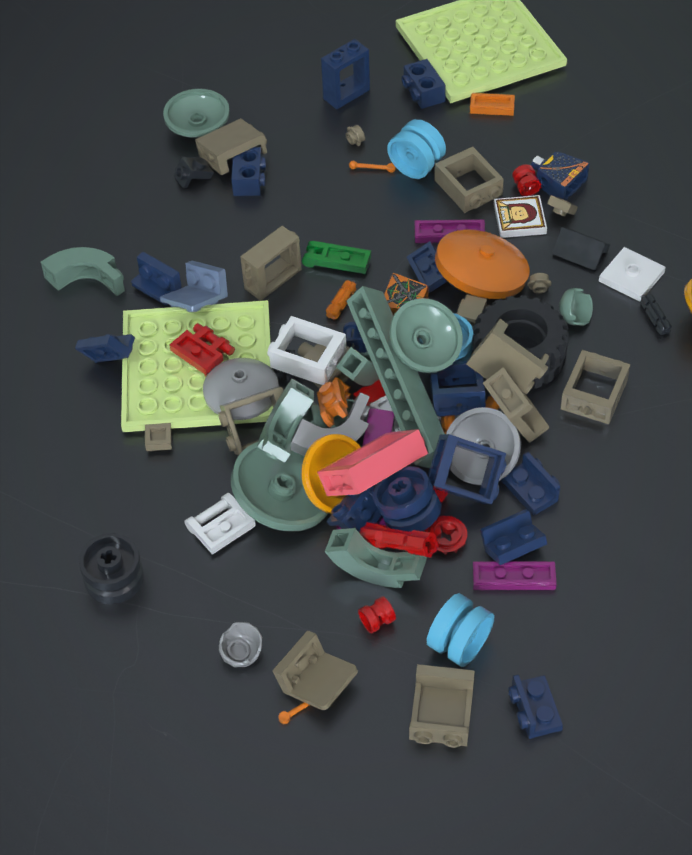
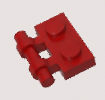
M199 323L193 327L195 334L186 330L169 344L171 352L205 375L223 361L222 353L231 356L235 352V347L230 345L229 340L224 337H218L211 328L202 326Z

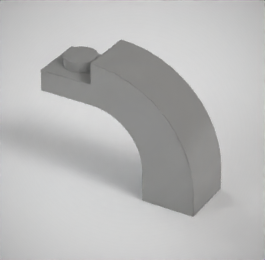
M360 392L354 400L345 422L338 427L322 428L302 419L293 435L291 450L305 456L309 447L317 439L330 434H342L357 441L369 425V423L363 421L370 409L366 405L369 396Z

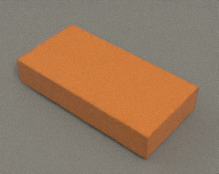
M472 93L470 114L514 116L515 95Z

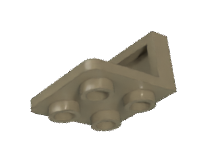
M307 631L273 669V673L283 693L318 709L326 710L356 676L358 670L354 664L325 653L317 635Z

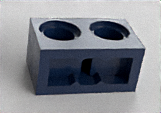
M428 59L404 66V75L401 77L404 88H408L413 101L417 102L421 109L445 102L446 85Z
M253 147L233 157V196L261 195V186H265V172H262V170H266V156L262 157L261 147Z

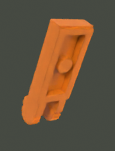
M338 379L322 385L317 392L320 415L324 423L331 427L335 424V416L339 415L344 418L348 415L347 400L344 387Z

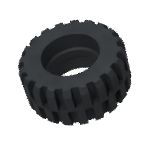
M520 295V298L509 296L503 301L499 299L494 301L492 306L488 305L476 318L473 327L472 353L501 319L508 324L504 334L508 337L521 336L536 341L539 345L526 350L539 359L545 353L549 355L545 364L548 366V369L540 379L534 378L533 389L541 387L542 383L548 384L554 380V376L556 377L560 374L566 362L569 332L567 323L558 310L554 311L552 305L547 302L545 304L542 303L541 299L535 297L534 299H529L527 296Z

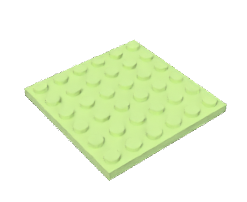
M458 0L396 20V28L419 60L428 59L445 83V96L450 103L469 98L472 93H484L566 66L567 58L520 0Z
M268 300L206 305L197 312H188L181 307L123 311V335L132 334L135 336L129 358L122 359V432L145 431L146 424L171 423L172 429L221 425L218 415L208 407L204 399L203 384L207 375L171 352L169 344L186 330L195 334L193 327L199 323L202 326H208L214 331L215 335L229 340L230 345L235 347V352L231 356L222 353V362L234 358H251L259 360L270 367V358L267 355L269 345L271 344ZM273 406L257 417L246 420H233L234 424L266 422Z

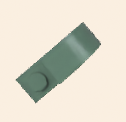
M89 247L70 248L59 251L40 262L44 278L58 291L69 283L83 278L96 279L102 282L117 296L125 291L123 284L124 276L117 269L115 258L102 250Z
M350 347L336 366L346 376L362 386H370L379 380L368 352L359 353Z
M294 379L290 380L272 409L259 438L257 447L263 450L267 456L274 460L279 459L286 462L291 455V441L295 430L314 401V391Z
M356 528L333 530L325 549L328 557L352 576L372 584L393 588H402L404 581L420 580L427 557L413 555L408 552L395 553L376 548L368 543Z

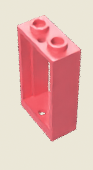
M419 429L385 433L317 473L327 496L360 494L427 455L428 452Z

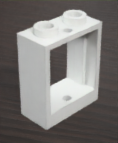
M291 316L288 322L281 326L276 341L271 342L267 355L270 358V367L324 385L328 382L346 352V334ZM294 336L327 347L318 362L285 351Z

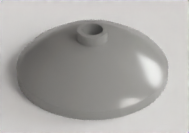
M234 358L220 363L208 373L203 384V395L208 407L218 415V412H221L220 405L279 387L275 372L267 364L251 358ZM270 397L230 411L233 420H246L263 414L269 410L272 403Z
M481 407L468 410L458 416L446 432V434L483 446H490V448L507 453L505 457L506 468L504 473L500 475L499 481L512 471L519 459L521 450L519 432L507 416L496 409ZM456 447L450 470L464 482L481 485L489 457Z

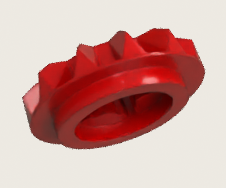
M452 516L438 517L425 530V532L436 534V540L438 541L437 551H441L445 555L452 551L457 553L459 548L464 547L468 535L465 525L459 519ZM441 530L446 535H450V541L445 537L441 538Z

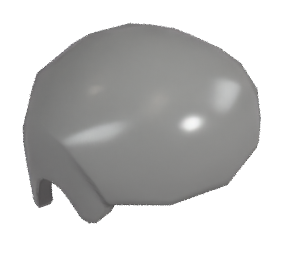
M235 622L221 635L219 653L224 662L233 667H247L258 659L262 650L263 637L258 628L249 622Z

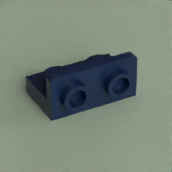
M430 241L407 256L419 282L428 286V294L447 282L436 266L435 253L437 248Z
M145 252L137 256L140 274L131 281L133 287L161 302L160 296L182 288L180 274L177 270Z
M106 334L100 337H89L78 340L75 349L96 363L129 358L132 352L135 336L132 334L122 336Z
M529 452L523 454L522 463L514 467L501 480L532 516H535L559 500L560 484L553 475L550 476L543 468L540 460L534 458Z
M372 486L360 494L346 495L341 503L332 509V515L327 520V523L330 526L339 525L341 529L356 528L359 533L366 522L376 524L382 514H380L373 500L375 487Z
M526 509L480 530L485 552L499 565L547 545L546 535L532 524L530 512Z
M519 674L514 675L512 686L508 687L509 696L512 704L517 703L519 712H517L518 723L521 729H526L528 738L562 731L563 724L545 675L522 681Z

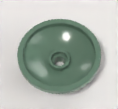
M191 89L180 92L166 103L163 111L165 124L171 131L191 138L202 137L223 127L230 115L227 100L219 93L208 89Z
M426 298L411 300L396 311L390 323L389 336L392 348L398 358L413 370L423 373L442 371L449 367L460 354L463 342L461 326L451 310L438 301ZM417 337L422 339L423 344L417 341Z

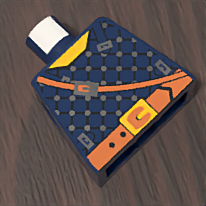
M554 152L547 160L536 156L531 166L537 171V177L541 183L542 190L550 196H556L567 201L588 180L590 163L561 152Z

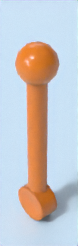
M354 160L349 163L351 169H383L390 173L396 170L393 163L377 165L357 163Z
M304 702L289 712L282 711L278 715L280 723L287 724L290 721V717L310 705Z

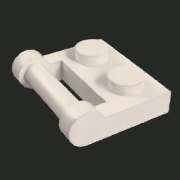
M230 493L223 495L219 502L196 517L191 516L184 521L187 529L202 542L212 555L256 526L255 520L240 507ZM228 509V511H226L225 513H223V514L220 515L219 517L215 518L214 520H212L211 522H209V523L206 524L205 526H203V527L201 526V525H203L204 523H206L207 521H209L210 519H212L213 517H215L216 515H218V514H220L221 512H223L224 510Z

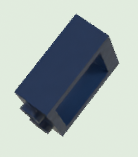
M356 39L321 58L323 99L334 108L339 109L370 90L369 49ZM353 64V75L340 82V71Z
M455 361L442 371L430 373L433 408L437 416L461 415L474 408L486 407L483 376L466 364L467 361ZM476 384L474 387L439 389V386Z
M440 434L428 478L434 489L478 503L492 504L499 493L498 482L500 475L504 473L506 468L505 457L507 453L450 434ZM456 447L489 457L479 494L446 484Z

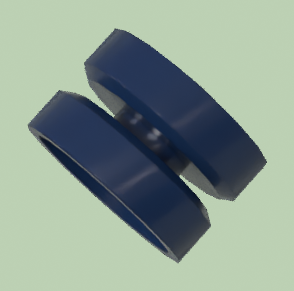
M404 467L380 481L373 492L375 505L390 529L408 532L413 530L424 531L437 520L441 513L442 504L426 472L418 467Z

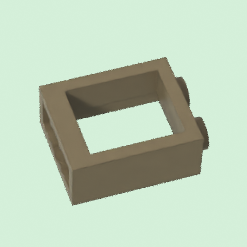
M474 147L435 163V181L464 213L503 195V177ZM475 170L486 182L466 191L455 178Z
M281 226L240 256L244 289L260 301L302 270L300 239L295 232ZM278 255L281 256L278 260H276L274 263H272L265 269L266 264H268Z
M582 350L562 393L561 410L610 424L628 381L630 364ZM583 370L617 380L609 399L575 389Z
M274 387L220 405L221 412H218V417L222 427L226 426L229 436L226 437V442L231 452L234 451L235 455H240L244 449L259 442V440L241 445L230 410L270 397L274 408L283 392L282 387Z

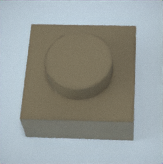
M552 195L547 203L554 207L553 212L562 216H566L567 213L575 215L578 206Z
M171 423L145 425L146 451L172 449Z

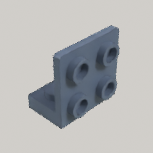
M193 260L185 263L188 286L160 296V300L170 304L171 307H181L188 312H197L203 306L217 304L218 300L228 297L225 269Z

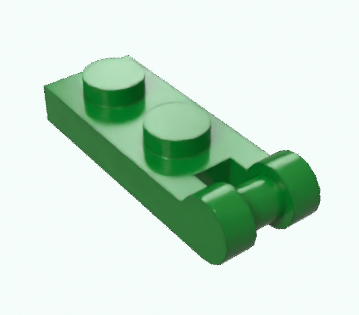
M309 241L306 247L307 253L303 255L301 262L306 267H314L316 265L366 274L371 259V250Z

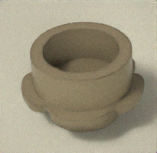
M358 125L347 128L346 138L351 145L356 144L360 146V143L365 140L362 129Z
M545 273L531 275L528 282L529 288L534 293L539 294L545 293L549 286L552 285L549 276Z

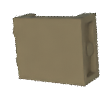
M241 118L195 139L199 156L205 159L208 165L221 175L229 172L227 160L253 147H261V153H267V139L265 135Z
M500 319L477 346L466 364L486 379L504 367L519 389L526 395L535 383L533 381L534 378L540 379L547 371L548 366L545 364L549 355L545 353L539 359L504 334L508 324Z
M504 367L483 382V385L510 422L529 443L549 429L547 422L527 395L519 389Z
M417 664L409 740H415L420 744L442 743L453 748L468 745L474 670Z

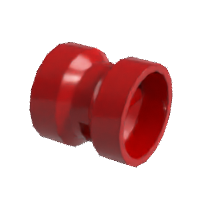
M524 164L513 171V180L522 196H533L538 193L541 183L531 165Z
M384 596L376 599L373 605H365L358 609L362 624L371 634L378 631L384 623L390 624L396 620L394 609Z

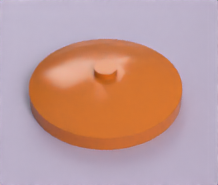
M458 230L445 235L440 240L435 253V263L441 275L456 288L477 297L504 299L514 296L523 290L530 273L529 264L517 247L497 235L480 230Z

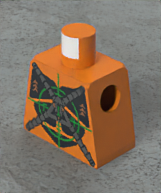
M393 273L384 294L393 316L402 305L411 300L419 298L428 299V286Z

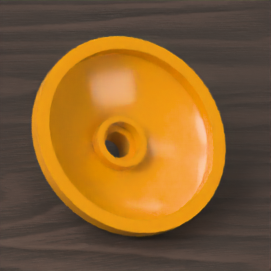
M330 434L317 439L309 447L303 460L302 482L305 492L310 501L326 513L331 514L332 509L341 503L346 495L327 496L317 472L361 448L356 441L348 436Z

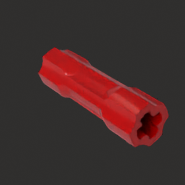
M366 522L365 526L360 529L361 536L368 543L379 549L388 547L405 550L410 554L431 557L433 553L437 552L438 541L434 533L390 529L386 525Z

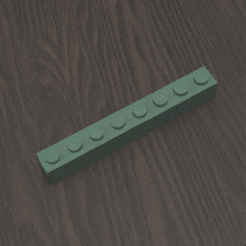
M362 286L347 300V304L400 430L419 429L424 439L428 454L414 462L415 465L430 468L439 435L445 433L418 371L405 365L392 348L389 329L393 314L384 293Z

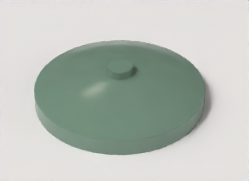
M258 442L248 446L240 453L232 469L231 488L240 507L254 520L277 530L301 531L317 525L327 516L328 513L317 508L305 492L302 482V464L305 456L291 450V455L286 462L279 459L274 460L257 447Z

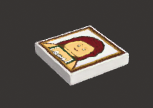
M540 195L494 199V209L501 238L547 234Z

